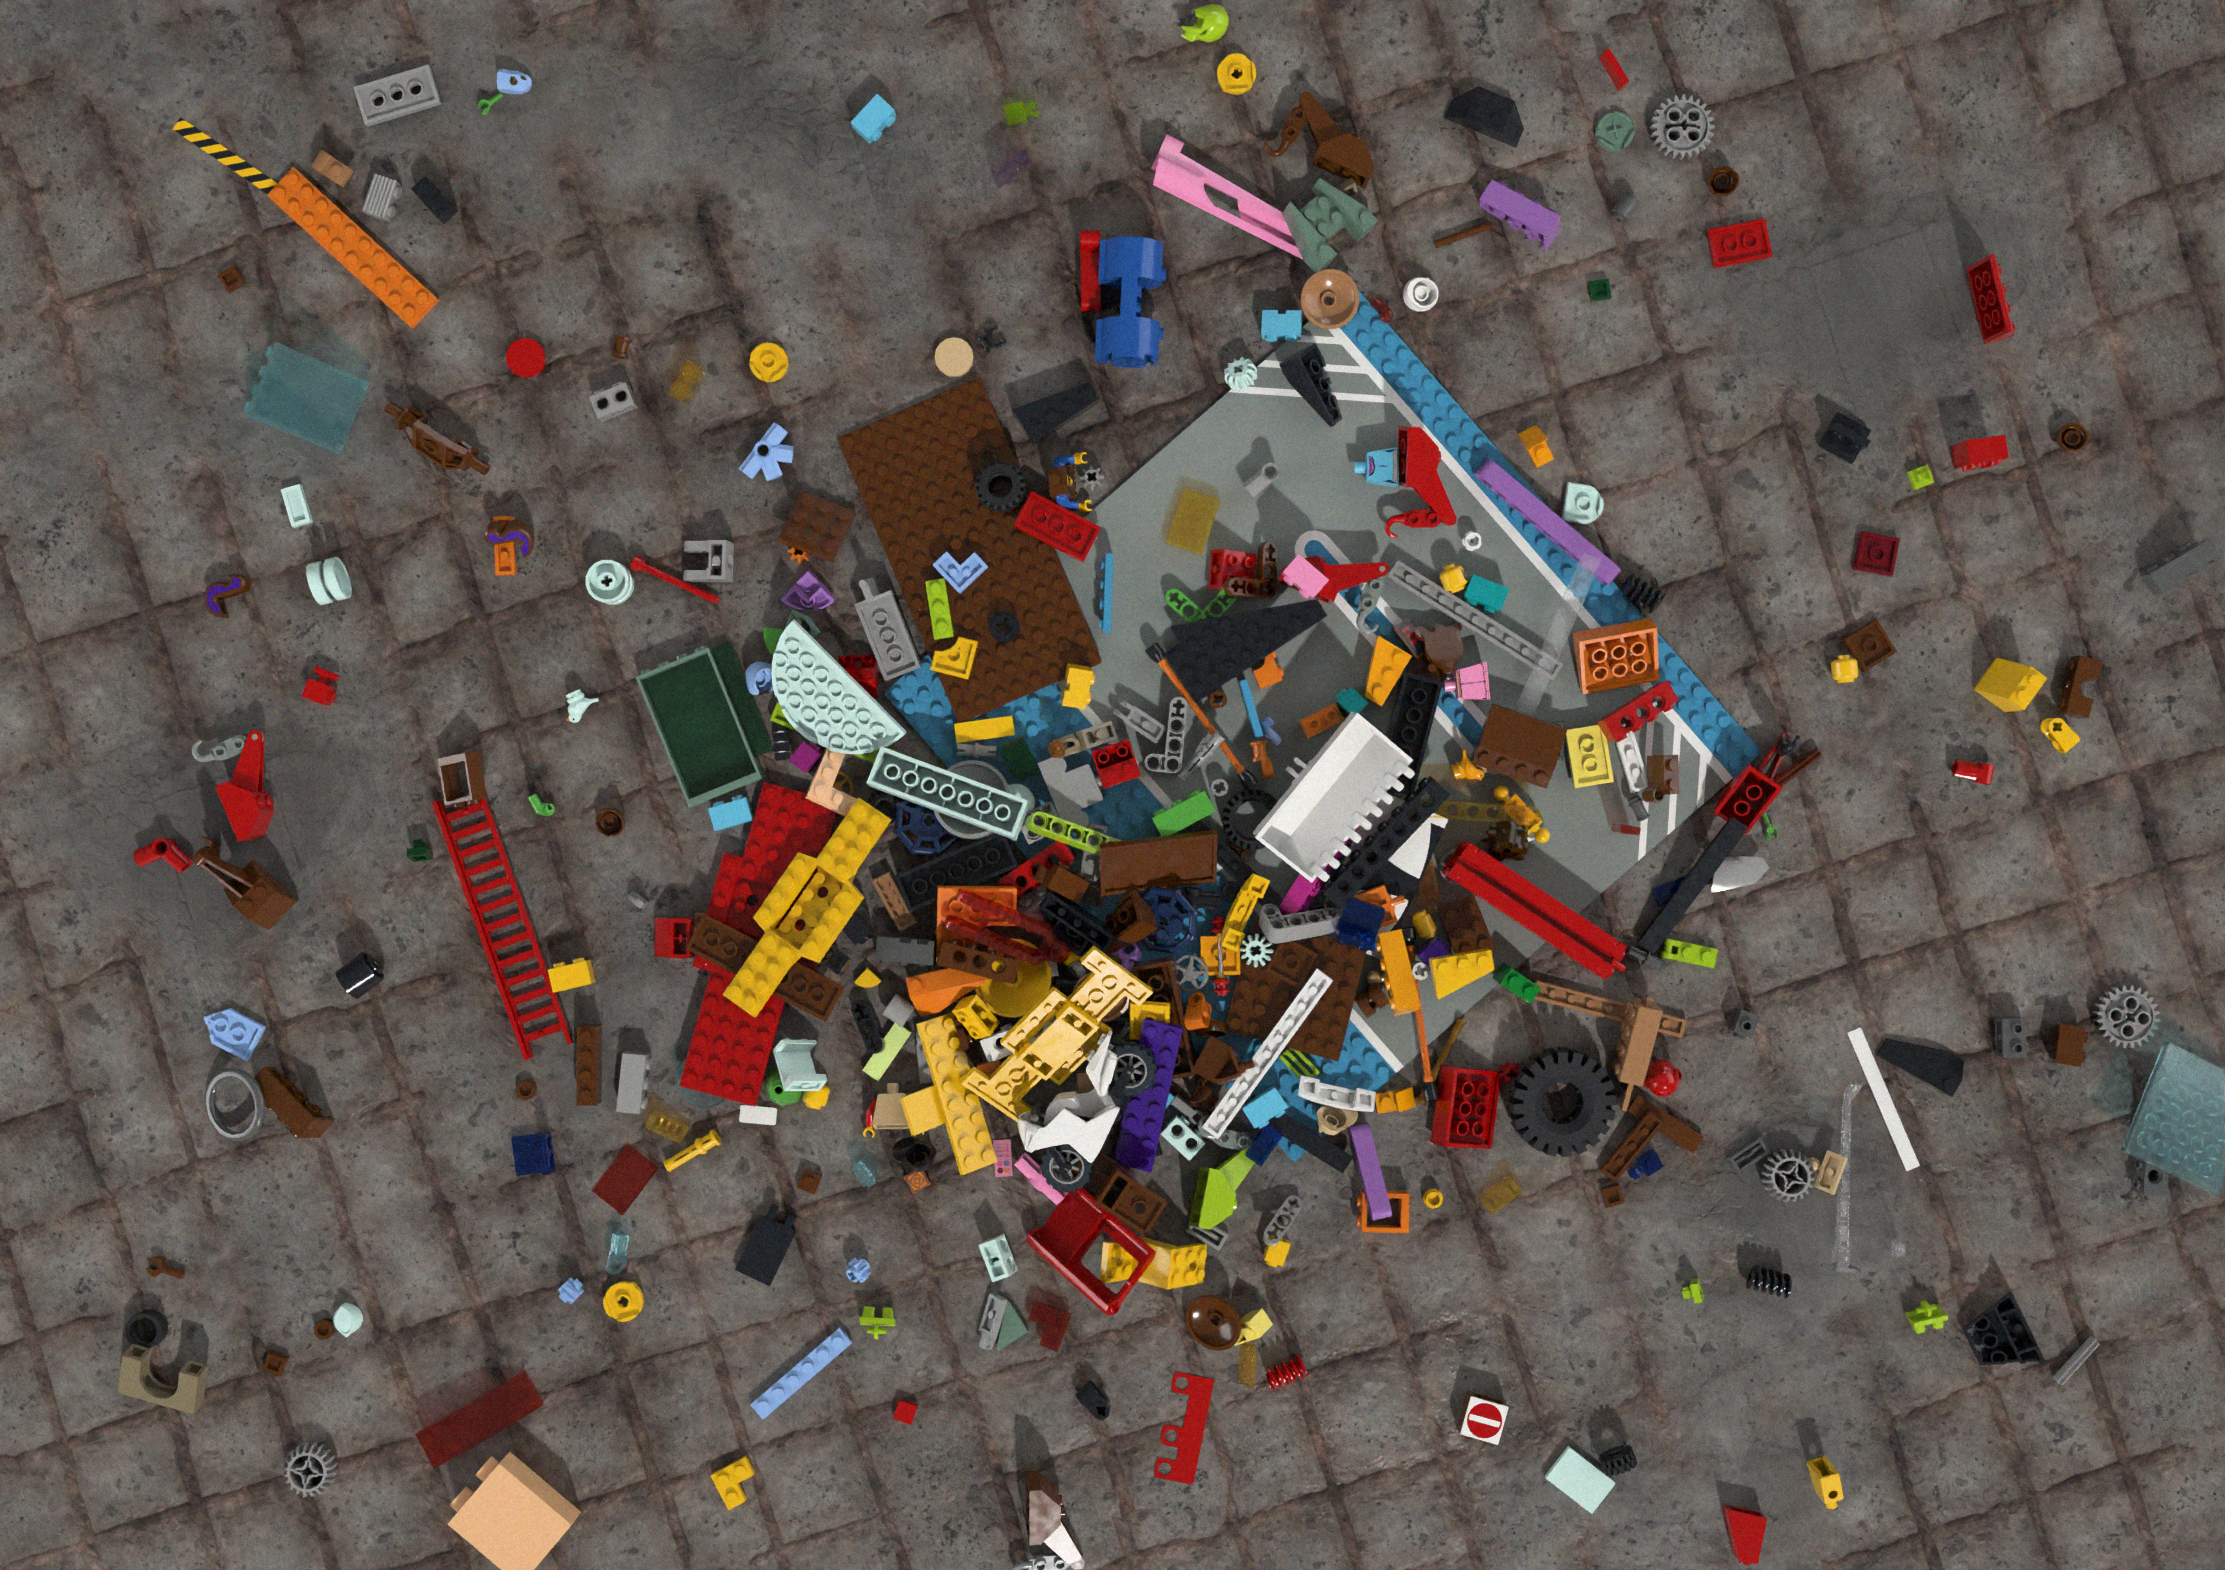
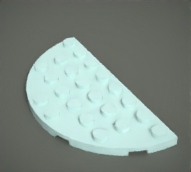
M795 619L791 621L780 636L773 654L771 676L774 694L778 698L783 714L802 736L814 744L829 748L830 751L845 754H864L878 750L881 746L887 747L906 734L907 731Z

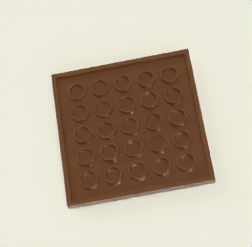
M1253 916L1249 935L1255 941V934H1259V940L1261 941L1265 935L1259 926V918ZM1327 935L1295 940V942L1319 954L1301 989L1266 972L1265 970L1270 961L1265 958L1263 959L1266 965L1262 966L1258 960V967H1254V960H1252L1250 965L1246 964L1249 957L1242 959L1240 975L1237 978L1226 1021L1227 1031L1265 1041L1318 968L1332 978L1333 981L1285 1047L1339 1061L1368 946ZM1272 943L1267 949H1273L1275 952L1279 943ZM1252 947V950H1254L1252 953L1254 955L1261 954L1262 951L1259 950L1261 947ZM1274 952L1267 953V955L1272 958Z

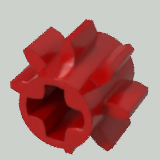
M1507 1060L1505 1065L1499 1064L1501 1070L1497 1075L1503 1076L1501 1079L1502 1083L1511 1082L1512 1075L1517 1077L1520 1073L1517 1070L1519 1064L1515 1062L1511 1065L1510 1061ZM1510 1069H1511V1070L1513 1071V1073H1510V1077H1509V1076H1507L1506 1074L1509 1073V1072H1510Z

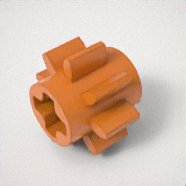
M793 547L787 550V552L792 553L790 558L792 561L796 558L799 564L804 559L809 561L808 553L803 552V555L797 554V550Z

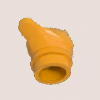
M1465 748L1462 749L1460 762H1455V764L1451 765L1456 780L1466 777L1467 779L1482 781L1485 774L1481 767L1472 764V761L1467 757Z

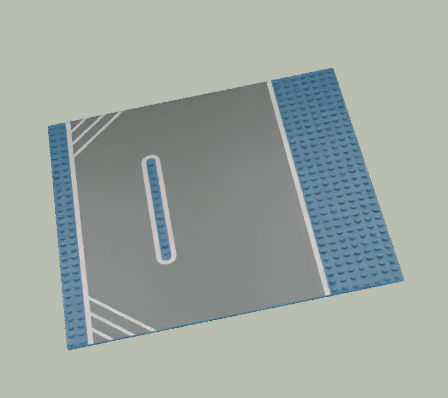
M1358 290L1359 306L1357 312L1346 325L1336 329H1322L1313 325L1310 321L1302 327L1301 340L1296 342L1286 341L1256 367L1257 379L1253 380L1254 385H1248L1247 390L1242 388L1240 392L1236 388L1227 392L1085 516L1084 519L1100 526L1101 529L1083 563L1054 548L1102 659L1100 664L1091 667L1095 674L1094 684L1090 685L1091 700L1090 704H1086V709L1062 706L1060 700L1063 686L1068 684L1066 682L1067 679H1064L966 722L1013 716L1015 735L959 743L997 745L996 758L980 756L974 758V756H957L958 743L956 742L954 724L959 722L956 719L937 672L930 670L932 660L929 654L920 661L922 667L903 675L885 691V696L948 768L956 763L968 760L982 761L990 764L1003 775L1008 785L1022 784L1029 788L1034 795L1035 808L1051 800L1053 802L1038 766L1039 762L1057 756L1056 750L1053 747V741L1112 721L1118 739L1063 757L1067 764L1065 772L1088 764L1093 775H1098L1099 777L1091 751L1129 739L1141 776L1105 789L1103 785L1100 786L1099 789L1103 800L1081 809V811H1084L1089 816V823L1107 826V836L1121 841L1159 837L1160 834L1151 819L1154 817L1153 812L1162 807L1167 810L1172 807L1170 803L1179 798H1182L1184 801L1189 798V793L1199 789L1200 792L1205 790L1216 811L1201 820L1211 830H1216L1218 837L1226 844L1228 841L1233 843L1223 829V810L1227 802L1235 794L1244 791L1245 788L1240 783L1239 776L1235 771L1236 769L1232 765L1233 763L1229 761L1230 759L1226 757L1227 755L1223 753L1224 751L1220 749L1221 747L1218 746L1214 750L1215 753L1212 756L1210 755L1187 782L1177 775L1178 772L1163 773L1149 771L1144 765V760L1150 754H1165L1167 729L1157 744H1155L1112 713L1113 709H1117L1126 717L1129 715L1131 710L1124 708L1119 703V700L1123 699L1167 727L1170 702L1176 697H1182L1181 692L1177 690L1178 688L1170 680L1171 678L1164 672L1165 670L1151 660L1145 652L1146 649L1156 642L1163 649L1164 653L1172 649L1180 642L1170 627L1188 623L1166 603V593L1170 589H1178L1203 611L1222 590L1208 589L1211 550L1229 549L1256 554L1254 579H1257L1258 547L1261 543L1270 541L1274 542L1278 547L1277 579L1283 567L1289 565L1298 554L1303 558L1314 557V555L1325 559V563L1329 565L1385 562L1389 566V572L1395 562L1399 560L1442 588L1443 585L1439 574L1444 571L1443 567L1454 563L1455 566L1461 565L1468 579L1469 576L1474 574L1510 588L1501 611H1495L1493 614L1483 610L1484 607L1478 604L1472 607L1563 663V666L1555 679L1551 681L1462 625L1459 636L1464 650L1454 671L1487 662L1490 700L1456 699L1455 691L1444 692L1443 687L1441 689L1415 791L1423 778L1433 777L1450 794L1434 812L1447 818L1448 822L1399 928L1414 927L1411 916L1426 909L1437 928V931L1434 932L1435 936L1432 938L1443 940L1449 947L1447 951L1454 954L1437 909L1474 894L1460 885L1446 882L1440 874L1439 862L1444 853L1457 848L1462 840L1472 843L1490 855L1488 843L1480 841V839L1488 838L1486 831L1489 829V826L1494 827L1496 822L1514 821L1501 808L1505 802L1496 800L1493 795V791L1497 786L1503 785L1507 787L1510 797L1515 793L1543 821L1539 827L1546 828L1550 833V838L1545 843H1539L1536 840L1529 841L1528 845L1530 848L1527 854L1524 855L1523 860L1504 859L1499 862L1578 914L1734 778L1746 765L1759 756L1761 750L1658 632L1659 681L1588 694L1581 693L1574 654L1573 632L1643 620L1645 617L1626 596L1622 597L1623 592L1620 591L1613 581L1608 586L1598 581L1475 476V473L1487 459H1491L1544 503ZM1313 343H1316L1325 360L1326 367H1323L1326 378L1330 377L1332 383L1329 385L1331 394L1336 396L1342 415V420L1333 427H1330L1292 387L1283 375L1279 365L1290 356ZM1398 426L1421 427L1439 447L1441 452V461L1438 463L1436 470L1457 517L1456 523L1448 526L1441 522L1433 528H1411L1401 523H1393L1390 530L1393 534L1398 535V537L1391 538L1385 532V523L1388 518L1409 510L1431 509L1412 487L1398 485L1396 488L1366 483L1365 473H1354V462H1365L1367 452L1398 447ZM1275 463L1279 468L1278 478L1252 498L1242 484L1265 464ZM1273 468L1265 469L1267 477L1275 476L1276 472ZM1470 531L1481 536V546L1473 551L1467 550L1466 546L1462 543L1465 534ZM1106 553L1114 554L1111 634H1103V629H1099L1100 617H1104V609H1100V597L1104 598V590H1101V578H1105V570H1101L1102 558H1106ZM1268 565L1264 567L1266 575L1270 574V567ZM1387 573L1382 577L1384 588L1376 607L1363 622L1364 626L1368 629L1378 624L1379 627L1374 633L1365 634L1357 628L1356 624L1358 601L1366 582L1339 591L1334 602L1331 604L1318 600L1327 613V617L1275 651L1277 656L1274 658L1277 666H1281L1284 673L1282 681L1259 690L1252 672L1262 667L1264 659H1262L1215 690L1222 691L1227 696V703L1223 708L1214 709L1210 706L1209 697L1211 694L1197 702L1200 710L1203 711V714L1206 715V718L1209 719V722H1211L1210 724L1214 726L1213 728L1225 737V744H1227L1240 764L1257 778L1258 782L1249 789L1265 791L1279 801L1295 779L1285 769L1289 766L1297 774L1303 769L1293 759L1297 757L1307 765L1348 716L1339 708L1344 720L1308 739L1299 721L1333 704L1336 700L1334 696L1344 687L1346 689L1352 687L1361 696L1363 695L1375 637L1380 636L1410 654L1392 631L1402 621L1408 618L1415 628L1421 626L1430 632H1433L1435 624L1448 627L1457 621L1387 578ZM1277 582V590L1274 597L1260 599L1238 596L1236 601L1222 616L1309 601L1311 599H1305L1297 590ZM1264 587V591L1268 592L1269 589ZM1464 589L1452 593L1464 602L1466 601L1465 599L1461 598ZM1175 593L1174 595L1169 594V596L1171 597L1169 601L1171 603L1173 601H1176L1179 604V606L1176 607L1178 610H1180L1182 604L1187 602L1184 599L1182 600V602H1180L1177 599V593ZM1226 594L1222 600L1220 597H1218L1217 600L1223 602L1225 607H1227L1228 604L1225 603V601L1228 598L1233 599L1234 596ZM1219 604L1211 606L1213 614L1218 615L1221 613L1222 608ZM1190 605L1183 608L1184 615L1192 616L1194 608ZM1206 611L1204 613L1205 615H1207L1205 620L1210 618L1212 619V617ZM1411 657L1402 673L1408 672L1413 657ZM1168 661L1167 663L1169 667H1171L1172 671H1174L1175 675H1177L1178 679H1180V677ZM1453 673L1447 674V680L1453 679ZM1401 675L1382 707H1377L1367 701L1368 704L1359 713L1384 736H1386ZM1247 679L1260 724L1262 720L1269 716L1274 721V725L1271 728L1282 738L1280 744L1275 746L1265 736L1263 729V736L1254 737L1239 687V681ZM1668 680L1679 701L1673 704L1675 706L1673 709L1665 713L1664 711L1658 713L1659 717L1649 723L1648 721L1642 724L1643 727L1634 732L1646 773L1647 756L1678 755L1679 794L1665 795L1664 800L1660 803H1647L1643 800L1642 803L1650 817L1640 822L1637 821L1632 808L1628 806V800L1637 795L1642 798L1643 790L1630 793L1614 741L1608 742L1607 740L1614 782L1573 788L1565 738L1564 760H1557L1547 789L1481 767L1485 772L1482 781L1467 779L1466 777L1456 780L1451 768L1452 764L1460 762L1462 749L1464 748L1466 749L1467 757L1471 760V754L1492 703L1543 721H1565L1564 728L1569 730L1598 725L1597 721L1662 681ZM1215 695L1213 703L1215 705L1217 703L1222 705V696L1217 697ZM1653 698L1652 704L1656 707L1657 701ZM1181 701L1173 704V707L1176 708V714L1172 713L1171 717L1178 716L1183 718V714L1179 715L1180 709L1184 708V705L1180 703ZM1189 705L1187 707L1181 769L1199 751L1203 742L1206 743L1212 736ZM1637 708V716L1641 717V711ZM1174 720L1171 723V728L1174 731H1179L1182 728V723L1179 720ZM1173 739L1169 742V747L1171 750L1176 751L1180 748V743L1178 740ZM1262 740H1267L1265 746L1267 756L1272 761L1273 778H1262L1261 761L1252 762L1254 756L1252 746L1249 744L1250 742L1259 741L1260 743ZM1150 757L1147 764L1150 768H1156L1159 762L1156 757ZM1170 759L1167 762V767L1170 770H1175L1178 767V762L1175 759ZM1216 779H1223L1228 784V791L1223 796H1216L1211 792V783ZM1222 782L1214 785V789H1217L1215 792L1220 793V791L1225 790ZM1387 791L1388 794L1402 800L1406 797V795ZM1422 795L1421 802H1427L1430 795ZM1249 801L1242 804L1235 814L1236 828L1242 835L1255 838L1252 832L1266 817L1269 810L1265 805L1257 801ZM1195 823L1172 835L1186 833ZM1020 830L1017 841L1011 839L1028 859L1056 842V840L1044 837L1037 842L1028 844L1022 830ZM1534 832L1529 834L1528 837L1534 838ZM1076 833L1070 835L1073 839H1076ZM1351 840L1350 843L1348 844V846H1347L1348 848H1350V845H1351V843H1352L1353 840ZM1072 846L1077 856L1073 859L1075 862L1069 866L1068 871L1074 873L1075 870L1078 872L1080 870L1083 850ZM1267 847L1259 850H1250L1253 855L1245 852L1243 857L1248 861L1244 862L1259 876L1270 880L1269 886L1284 899L1300 873ZM1453 852L1444 859L1443 864L1451 860ZM1052 854L1050 856L1051 862L1058 864L1059 858ZM1343 854L1338 860L1340 862V865L1343 863L1346 857ZM1217 863L1216 882L1174 888L1191 887L1201 889V891L1221 893V888L1226 882L1233 881L1240 886V889L1242 886ZM1332 869L1329 874L1330 878L1336 874V869ZM1098 875L1097 884H1092V885H1096V886H1099V887H1100L1099 875ZM1139 891L1138 893L1142 896L1147 891ZM1128 893L1104 896L1101 907L1079 902L1078 905L1105 923L1106 916L1116 910L1117 902ZM1319 893L1320 899L1315 904L1321 903L1324 906L1327 897H1323ZM1221 894L1220 910L1199 908L1196 928L1198 937L1195 941L1190 942L1181 949L1177 955L1158 951L1150 952L1141 940L1135 942L1142 952L1141 960L1138 962L1174 956L1176 963L1179 958L1185 955L1200 957V936H1216L1218 934L1210 931L1214 927V923L1210 922V920H1214V916H1225L1226 920L1234 901L1224 899ZM1475 896L1496 950L1492 951L1495 970L1439 1000L1434 995L1430 970L1426 979H1417L1420 988L1419 995H1421L1420 1000L1422 1003L1427 1045L1456 1021V1017L1460 1018L1498 984L1492 977L1503 962L1516 969L1540 948L1545 941ZM1151 898L1146 903L1150 907L1155 901ZM1256 902L1243 930V933L1246 934L1243 939L1245 941L1248 939L1247 936L1249 935L1253 916L1260 918L1262 905ZM1178 905L1183 910V912L1186 911L1183 907ZM1160 916L1161 922L1168 924V917L1163 918ZM1185 918V919H1184V924H1185L1184 927H1186V928H1188V929H1189V918ZM1417 931L1414 952L1427 941L1424 937L1419 938ZM1151 933L1148 935L1150 940H1152L1153 935ZM1182 933L1178 934L1175 937L1177 943L1185 936ZM1158 939L1156 943L1169 945V940L1160 941ZM1241 943L1240 948H1245L1246 946ZM1134 949L1130 950L1128 954L1133 953ZM1240 951V966H1241V962H1242L1241 956L1244 954V952H1241V951ZM1366 954L1356 995L1361 991L1366 992V988L1370 986L1366 979L1370 971L1377 970L1383 973L1378 958ZM1113 955V957H1114V958L1120 963V965L1122 966V962H1123V961L1120 960L1119 956H1114V955ZM1415 955V959H1414V960L1422 962V961ZM1190 958L1182 960L1179 965L1183 967L1188 966ZM1194 959V965L1198 970H1201V964ZM1417 966V974L1421 975L1420 971L1423 968ZM1178 969V977L1181 981L1183 972ZM1201 974L1196 979L1198 986L1204 980V976H1201ZM1217 975L1208 976L1205 986L1197 991L1191 992L1181 988L1185 1011L1187 1010L1189 997L1195 992H1202L1205 996V1001L1212 1006L1210 1019L1226 1022L1238 975H1225L1223 977L1231 981L1227 984V988L1231 989V991H1227V995H1215V992L1211 991L1215 988V984L1211 981L1214 978H1219ZM1186 980L1183 983L1187 987L1195 988L1191 981ZM1381 981L1378 986L1385 994L1384 981ZM1354 1001L1339 1061L1305 1052L1301 1053L1320 1072L1314 1077L1315 1079H1320V1083L1351 1090L1360 1088L1375 1092L1420 1053L1421 1047L1419 1044L1420 1037H1418L1416 1012L1394 1016L1390 1004H1387L1382 1009L1377 1008L1376 1013L1367 1018ZM1190 1030L1193 1047L1200 1055L1209 1038L1198 1037L1195 1030ZM1228 1031L1226 1036L1217 1038L1239 1050L1240 1059L1243 1062L1251 1060L1264 1042ZM1285 1047V1048L1282 1050V1052L1280 1053V1055L1287 1049V1047ZM1293 1049L1290 1051L1310 1074L1314 1072ZM1288 1055L1284 1057L1302 1076L1308 1077ZM1278 1056L1245 1103L1250 1100L1253 1094L1257 1096L1274 1085L1288 1106L1285 1109V1114L1321 1137H1324L1326 1133L1318 1131L1317 1111L1325 1105L1312 1102L1298 1095L1299 1078ZM1234 1082L1225 1085L1230 1089ZM1268 1126L1263 1127L1292 1161L1298 1160L1307 1152Z

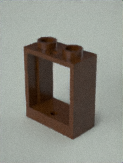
M468 752L437 759L445 805L453 804L454 808L466 806L465 802H467V805L479 804L480 799L487 798L480 752ZM465 763L470 796L462 797L457 764Z

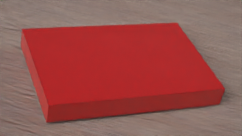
M1765 218L1712 228L1706 231L1714 269L1773 257Z

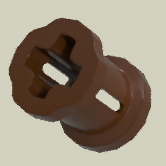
M614 335L615 345L610 355L627 360V350L632 340L627 337Z
M1215 691L1209 697V704L1214 709H1221L1227 703V696L1222 691ZM1215 695L1217 697L1222 696V705L1219 703L1215 705L1213 703Z

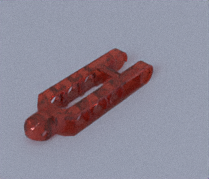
M965 889L958 890L955 900H959L971 906V909L983 913L979 925L953 915H947L943 924L946 929L1033 965L1047 959L1055 963H1063L1070 956L1069 946L1055 939L1050 924ZM996 916L1008 921L1010 925L1013 923L1025 928L1027 932L1032 931L1044 936L1040 947L1034 949L986 929L990 918Z

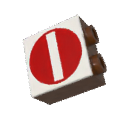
M1467 1391L1457 1429L1461 1436L1466 1439L1472 1440L1475 1438L1487 1445L1492 1443L1498 1445L1509 1407L1503 1400Z

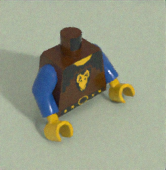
M1086 452L1075 453L1074 456H1059L1055 458L1052 464L1053 467L1047 469L1050 497L1065 509L1079 510L1080 513L1092 510L1086 506L1092 503L1090 500H1084L1079 503L1077 501L1074 463L1076 465L1086 464L1088 461L1082 460V455L1087 454Z

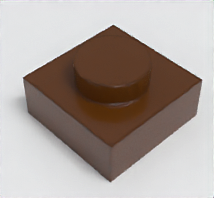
M804 1168L797 1188L815 1194L823 1175Z

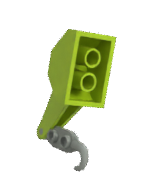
M1205 1115L1199 1120L1198 1130L1200 1134L1221 1147L1239 1151L1215 1169L1200 1167L1189 1225L1208 1230L1232 1215L1233 1210L1237 1207L1236 1189L1266 1149V1142L1263 1139L1251 1140L1247 1134L1225 1129L1219 1139H1217L1202 1128L1204 1122L1211 1115Z

